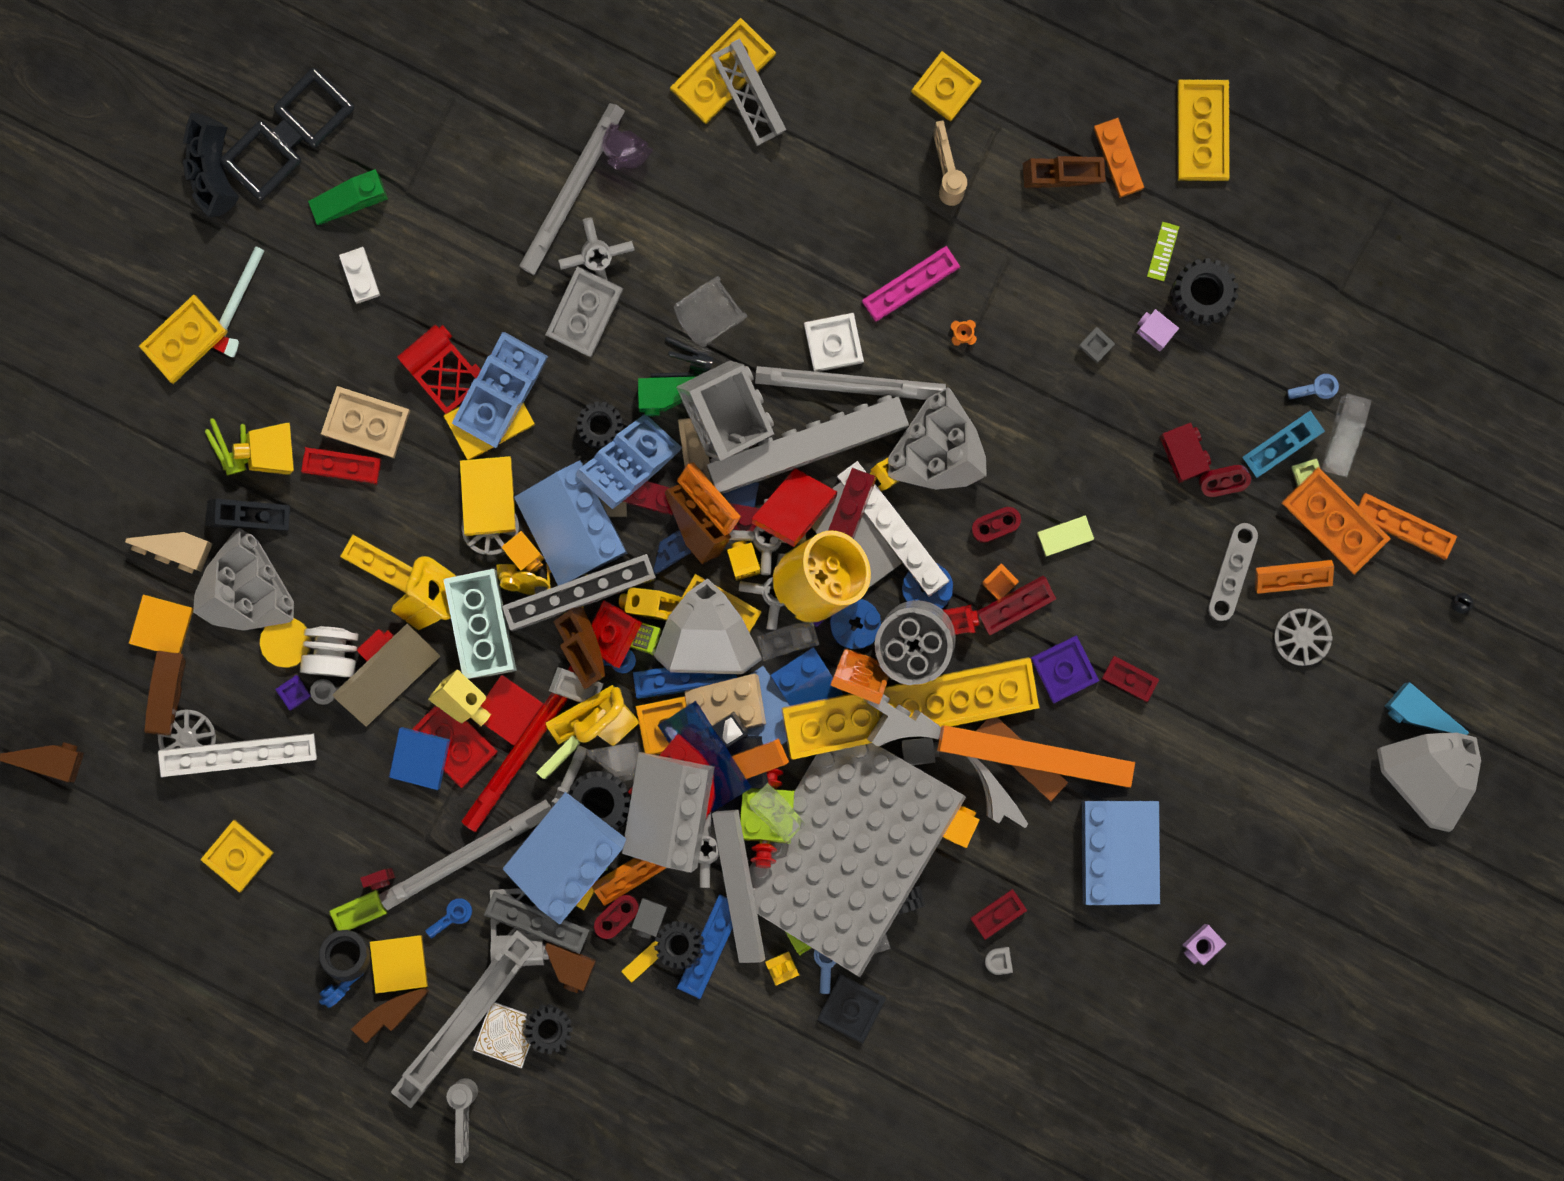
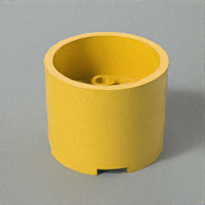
M824 531L787 552L781 558L778 566L774 569L773 586L780 604L784 603L796 615L795 618L805 622H819L860 600L869 587L871 570L864 550L853 538L838 531Z

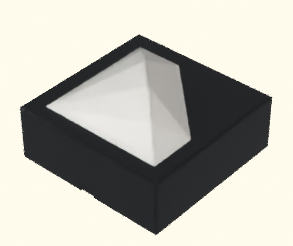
M734 711L712 725V728L726 747L746 736L749 732Z

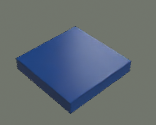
M404 727L399 728L389 777L435 790L440 789L450 739Z

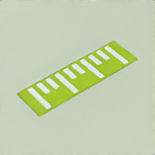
M1162 222L1147 277L1161 281L1165 280L1180 226Z

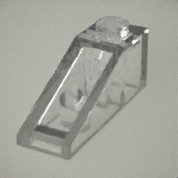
M1348 393L1341 397L1322 466L1323 471L1347 477L1366 424L1372 400Z

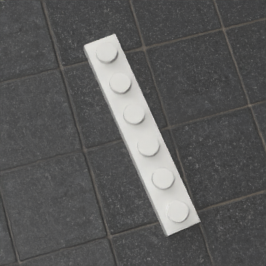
M858 461L837 476L844 486L852 468L866 472ZM874 484L864 513L928 597H930L949 583V579L876 484Z
M314 733L158 751L161 777L317 760Z

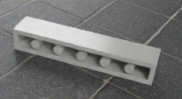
M645 554L506 604L502 608L509 628L513 632L566 613L570 609L585 606L627 591L630 587L635 588L656 580L648 555Z

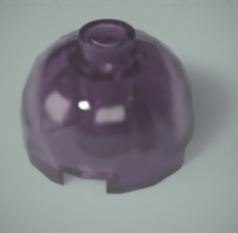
M611 122L602 137L601 144L604 154L609 158L607 163L618 170L621 167L634 169L642 165L648 159L653 149L647 147L648 143L630 130L622 132L618 130L619 124Z

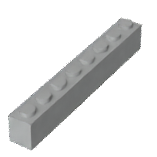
M891 395L882 397L877 400L878 404L868 407L867 403L853 408L854 412L844 415V412L834 414L829 417L830 421L822 424L820 420L806 425V429L797 432L796 429L782 433L783 438L774 441L772 437L758 442L759 446L752 449L748 447L722 461L712 458L710 459L711 463L707 464L711 481L721 494L907 429L909 423L899 396L892 398Z

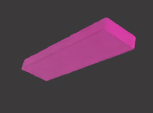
M945 246L863 299L862 303L874 321L877 322L958 270L960 265L948 247Z

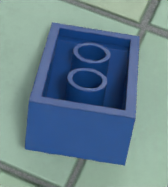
M814 647L770 675L790 706L843 695L840 689L831 686L833 677Z

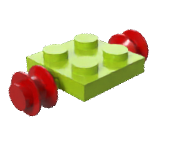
M778 768L767 771L769 786L764 789L743 788L740 821L745 841H760V844L752 847V850L756 852V857L751 859V862L756 863L755 866L758 868H771V864L776 863V860L772 859V853L777 852V849L770 842L791 844L794 791L774 790L782 785V782L777 779L779 775L783 774V771Z

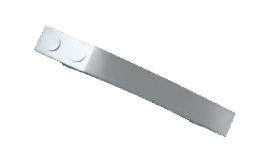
M884 694L880 704L862 699L883 713L867 738L868 741L876 746L905 737L940 738L941 727L920 711L915 709L912 716L909 717L910 711L899 704L894 708L888 704L890 698ZM967 757L979 774L983 784L987 803V816L1000 823L1005 815L1026 828L1028 825L1027 821L992 773L977 758Z
M518 930L513 934L459 1007L403 1073V1077L391 1091L393 1095L408 1107L412 1108L521 969L537 948V945Z

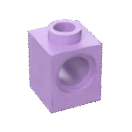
M1156 309L1151 315L1146 312L1137 323L1141 327L1137 334L1158 351L1164 348L1179 329V327Z
M1204 924L1183 944L1187 949L1184 954L1194 964L1199 962L1202 965H1205L1226 945L1207 924ZM1201 939H1205L1208 942V950L1205 953H1199L1196 949V944Z

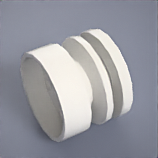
M319 626L312 629H304V635L315 637V642H303V646L314 649V654L302 655L301 673L348 678L355 674L356 661L345 658V652L357 651V647L346 645V640L358 641L359 634L335 627Z

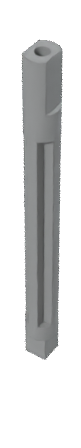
M609 103L519 267L532 275L536 273L625 111L616 104Z
M757 366L755 384L882 396L891 395L893 397L899 396L927 400L933 394L946 388V384L759 366Z
M545 799L503 825L379 894L381 903L386 910L391 909L412 895L538 825L552 807Z

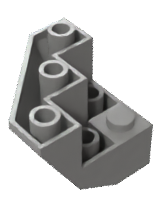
M947 387L927 398L888 457V477L935 490L966 487L986 477V456L977 430L950 388Z
M238 528L206 567L194 595L193 612L212 625L249 630L291 622L293 620L294 601L259 541L253 535Z
M708 578L690 590L668 616L654 653V657L669 672L743 674L762 660L742 617L725 594Z
M1461 733L1425 734L1377 749L1382 774L1430 828L1447 832L1452 831L1476 791L1481 764L1477 738Z

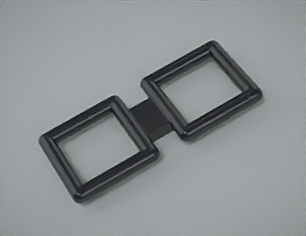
M311 68L274 105V111L283 121L273 130L265 122L258 121L220 159L221 165L259 201L264 200L301 163V158L293 149L303 139L311 147H317L354 111V104L317 68ZM314 80L342 107L315 135L286 109ZM260 133L289 160L261 188L233 162Z

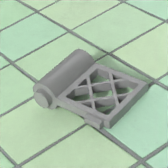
M521 888L490 890V899L494 891L507 895L512 899L515 898L511 895H520L515 899L517 901H520L526 895ZM491 919V962L518 930L514 928L506 936H497V925L500 922ZM518 930L537 945V948L523 966L544 965L545 960H549V956L543 939Z
M467 1078L460 1079L452 1085L446 1096L449 1105L456 1109L455 1163H463L469 1157V1105L478 1095L476 1083Z

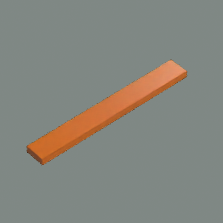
M945 725L941 726L937 749L940 752L1129 788L1132 785L1135 762Z

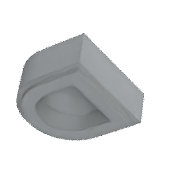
M1009 947L993 949L987 953L985 965L991 973L995 975L1013 973Z

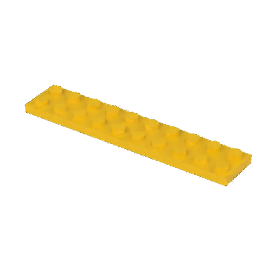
M1029 657L940 675L933 681L923 684L906 685L900 683L885 687L883 693L890 698L888 704L894 708L899 704L910 711L909 717L912 716L916 709L940 727L942 725L951 727L1039 708L1032 663ZM854 694L783 707L781 712L790 759L872 743L867 738L883 713L863 701V698Z

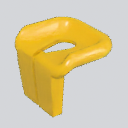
M419 557L413 564L406 585V594L392 606L391 611L418 630L440 619H451L443 579L456 577V575L430 557ZM429 581H434L439 586V593L434 600L429 598Z
M614 687L611 690V695L599 705L600 707L596 708L582 722L574 723L573 728L576 738L580 742L591 741L598 735L614 746L639 724V721L624 704L620 688Z

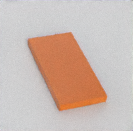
M1319 467L1281 502L1353 574L1360 570L1391 539Z
M844 648L831 686L880 704L889 676L882 670L877 659L852 649Z

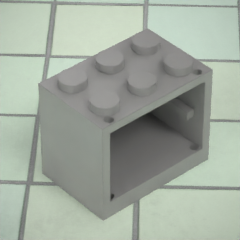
M728 361L676 387L706 455L719 461L774 434L772 426H774L773 420L768 412H764L761 405L764 403L763 397L758 389H754L751 382L754 380L752 372L744 364Z

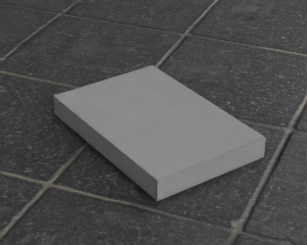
M577 266L546 332V336L592 357L624 288Z

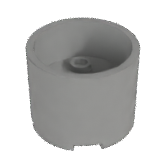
M920 600L904 602L888 613L876 634L875 652L879 665L890 678L902 684L915 685L933 681L944 672L950 662L956 642L955 629L949 616L935 604ZM915 639H918L919 647H916L914 650L911 649L909 640L913 642Z

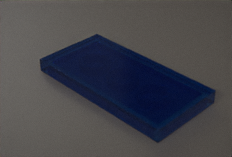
M694 701L658 725L669 743L676 735L680 734L703 755L709 766L714 767L713 775L716 795L712 811L752 788L712 728L711 723L697 701Z

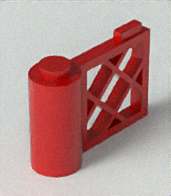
M435 324L398 355L397 358L444 413L448 414L463 402L469 388H459L460 373L472 374L476 379L481 369L477 364L471 366L450 342L449 339L452 335L443 325L438 328ZM451 351L458 358V369L443 368V358ZM440 361V368H434L433 366ZM461 363L467 368V370H460ZM428 370L439 371L438 386L427 385L421 376ZM442 371L457 372L456 387L441 386ZM431 388L438 389V395ZM441 389L456 390L455 401L448 407L440 400ZM459 391H466L458 398Z

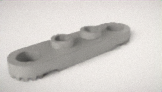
M1239 524L1231 533L1208 604L1209 615L1216 621L1229 619L1235 611L1258 539L1257 530L1251 524ZM1247 529L1251 533V540L1248 543L1239 541L1238 532L1240 530ZM1224 601L1228 605V612L1225 615H1218L1215 612L1214 606L1216 602Z

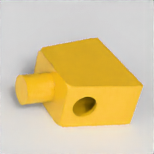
M290 423L249 431L246 434L247 443L233 444L232 446L233 458H248L249 470L278 474H291L294 471Z
M630 587L628 594H621L619 606L625 609V613L667 621L668 616L683 597L657 590Z

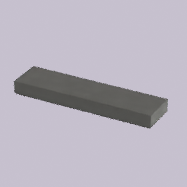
M495 891L484 914L488 918L577 954H580L589 932L588 929L566 920L558 924L543 911Z

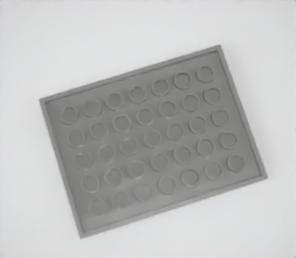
M873 743L817 754L794 792L791 844L770 842L777 849V852L772 853V859L776 860V863L771 864V868H758L755 866L756 863L752 862L749 867L757 914L860 977L966 797Z

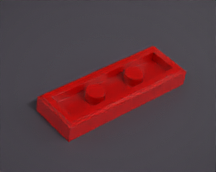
M305 447L301 472L378 484L381 459Z

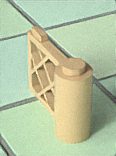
M938 121L935 124L933 136L943 173L939 197L944 204L954 206L963 199L967 187V178L961 171L955 170L944 121Z

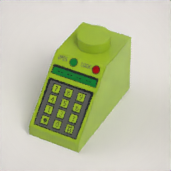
M642 623L630 648L654 655L662 630L658 627Z

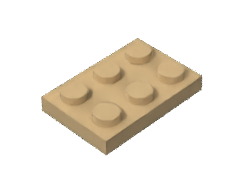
M337 386L321 434L395 458L410 410Z
M757 674L685 691L691 737L695 742L718 737L712 725L733 711L746 729L766 725L759 676Z

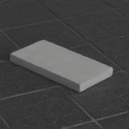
M842 482L832 488L837 491L836 499L813 524L812 529L816 534L828 531L845 487ZM863 513L854 540L862 547L868 558L871 570L869 587H871L901 565L902 562L867 515Z

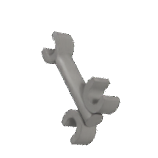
M578 745L563 782L558 787L556 796L552 800V807L564 792L569 793V788L576 778L581 764L588 753V749Z

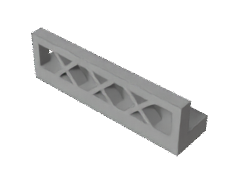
M738 39L728 47L712 54L711 57L756 146L782 134L786 128L741 40ZM731 52L735 59L733 70L723 67L719 57ZM737 65H738V67H739L741 73L736 71ZM726 72L731 73L730 79ZM734 75L745 78L747 82L745 92L734 89L732 85ZM749 88L753 95L747 94ZM738 95L743 96L742 102L740 101ZM746 97L757 102L759 107L756 115L745 111L743 106ZM760 111L762 112L764 118L759 116ZM749 117L754 119L753 125ZM757 120L767 123L771 133L759 138L755 130Z

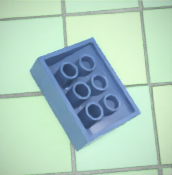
M580 460L514 497L558 586L576 580L628 554L600 498L575 475L579 468L583 466Z
M564 792L503 867V870L541 911L558 924H561L620 853L626 838L568 793Z
M1082 801L1083 904H1160L1159 801Z

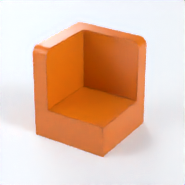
M1001 563L981 584L999 600L1019 581Z

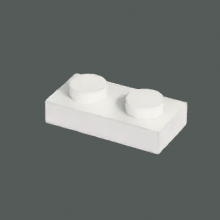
M364 247L339 255L356 304L380 296Z

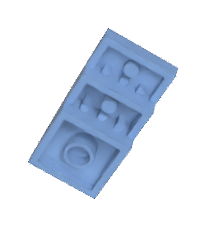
M503 332L491 355L487 357L478 377L471 384L452 424L497 448L534 385L548 356Z
M644 414L619 432L612 442L599 450L595 457L579 468L575 475L613 509L657 473L682 447Z

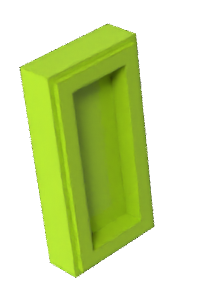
M378 890L329 911L337 931L354 929L387 914L386 908L381 903Z

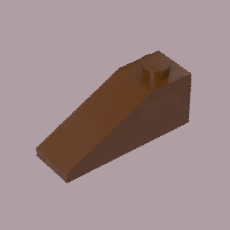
M680 484L666 489V498L686 546L702 564L719 557L731 536L729 534L724 536Z
M63 742L62 746L50 745L1 753L0 761L66 782H75L84 753L77 751L78 746Z

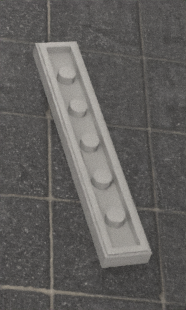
M716 811L712 813L739 963L762 962L765 960L739 811Z

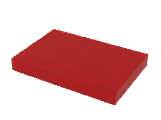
M795 468L752 517V524L795 547L836 499L837 491Z
M436 705L412 729L450 739L444 772L461 788L498 752L467 720L460 723Z

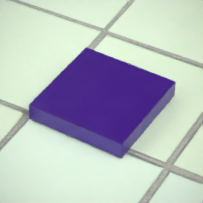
M1077 635L1031 657V661L1052 703H1056L1099 681Z

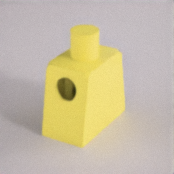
M456 670L442 680L428 698L429 701L460 723L472 718L482 726L491 715L481 707L486 696L459 670Z

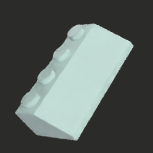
M490 569L443 579L462 674L467 679L517 671L507 620L502 608L504 605L497 571Z

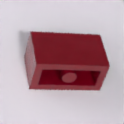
M1188 423L1165 432L1160 436L1178 483L1210 470L1211 459L1206 450L1203 451L1199 442L1202 441L1197 427L1193 428L1192 424Z

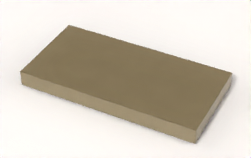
M406 624L350 677L333 696L367 727L428 669L440 655L416 631Z

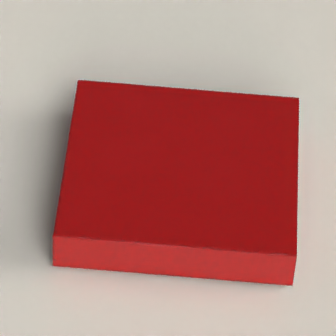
M605 600L591 626L596 635L602 659L612 666L620 668L642 622Z
M501 675L486 696L485 701L481 704V707L491 714L484 725L515 746L544 703Z

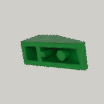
M375 169L353 177L308 202L316 224L320 225L385 201L388 197L381 178Z
M695 377L638 378L640 412H645V416H659L660 412H665L681 404L682 399L676 387Z

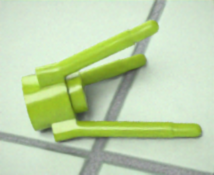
M210 419L220 448L210 430L206 429L205 433L227 476L247 470L245 464L248 463V458H233V452H228L215 419ZM241 424V443H247L245 425Z

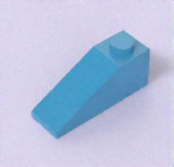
M1310 410L1243 456V459L1254 475L1259 477L1325 432V430Z
M1410 682L1404 683L1385 705L1389 710L1388 715L1398 723L1402 721L1406 724L1442 733H1461L1465 735L1469 733Z

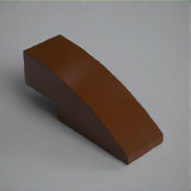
M1058 156L1054 159L1030 158L1023 163L1024 188L1067 187L1106 182L1104 157Z
M583 607L570 609L553 622L564 640V643L560 646L585 690L605 677L604 664L596 635Z
M157 651L148 696L145 733L171 736L182 692L180 685L186 664L183 654Z
M426 987L417 989L387 1001L363 1017L351 1030L365 1043H368L384 1025L390 1031L394 1030L424 998L429 990Z

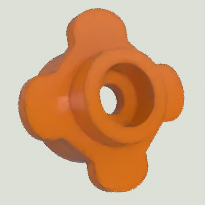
M972 320L967 322L954 321L951 324V329L953 330L952 343L956 346H959L961 343L973 345L977 340L974 335L975 322Z

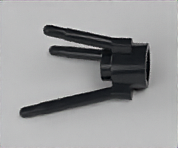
M666 337L665 340L694 354L690 357L680 353L668 352V356L691 362L689 370L694 372L652 373L650 376L651 378L697 377L711 369L713 357L707 356L706 352L698 351L684 343Z

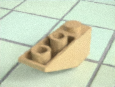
M185 532L126 538L125 541L132 545L131 550L143 555L147 551L156 554L154 559L168 565L170 560L180 563L179 569L191 574L194 569L202 571L212 547V543Z

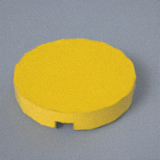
M295 618L289 623L266 626L260 638L262 654L268 662L277 667L290 668L301 663L302 655H308L311 651V648L303 646L305 641L312 642L311 637L304 635V629H307V627Z

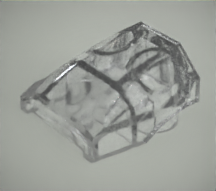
M719 276L700 286L674 306L679 323L690 338L702 347H705L718 336L748 317L745 312L742 313L720 283L721 279Z

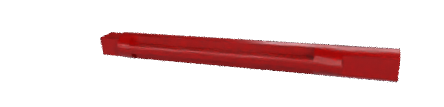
M570 666L568 671L575 673L572 666ZM551 693L461 821L465 826L474 832L477 831L548 729L546 722L557 716L569 698Z

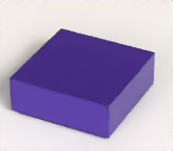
M298 675L275 689L290 711L311 697L310 692Z

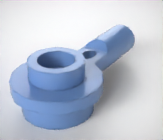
M1322 374L1315 379L1313 384L1288 389L1287 393L1289 399L1316 394L1322 399H1329L1337 393L1339 383L1333 375Z
M814 950V959L821 967L820 993L830 994L831 967L836 962Z

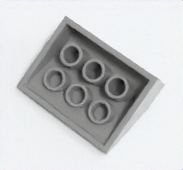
M639 752L625 831L626 841L622 854L666 868L693 872L697 869L714 767Z

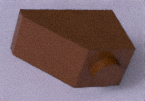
M547 942L545 949L559 982L564 983L563 988L578 993L579 990L584 991L597 960Z

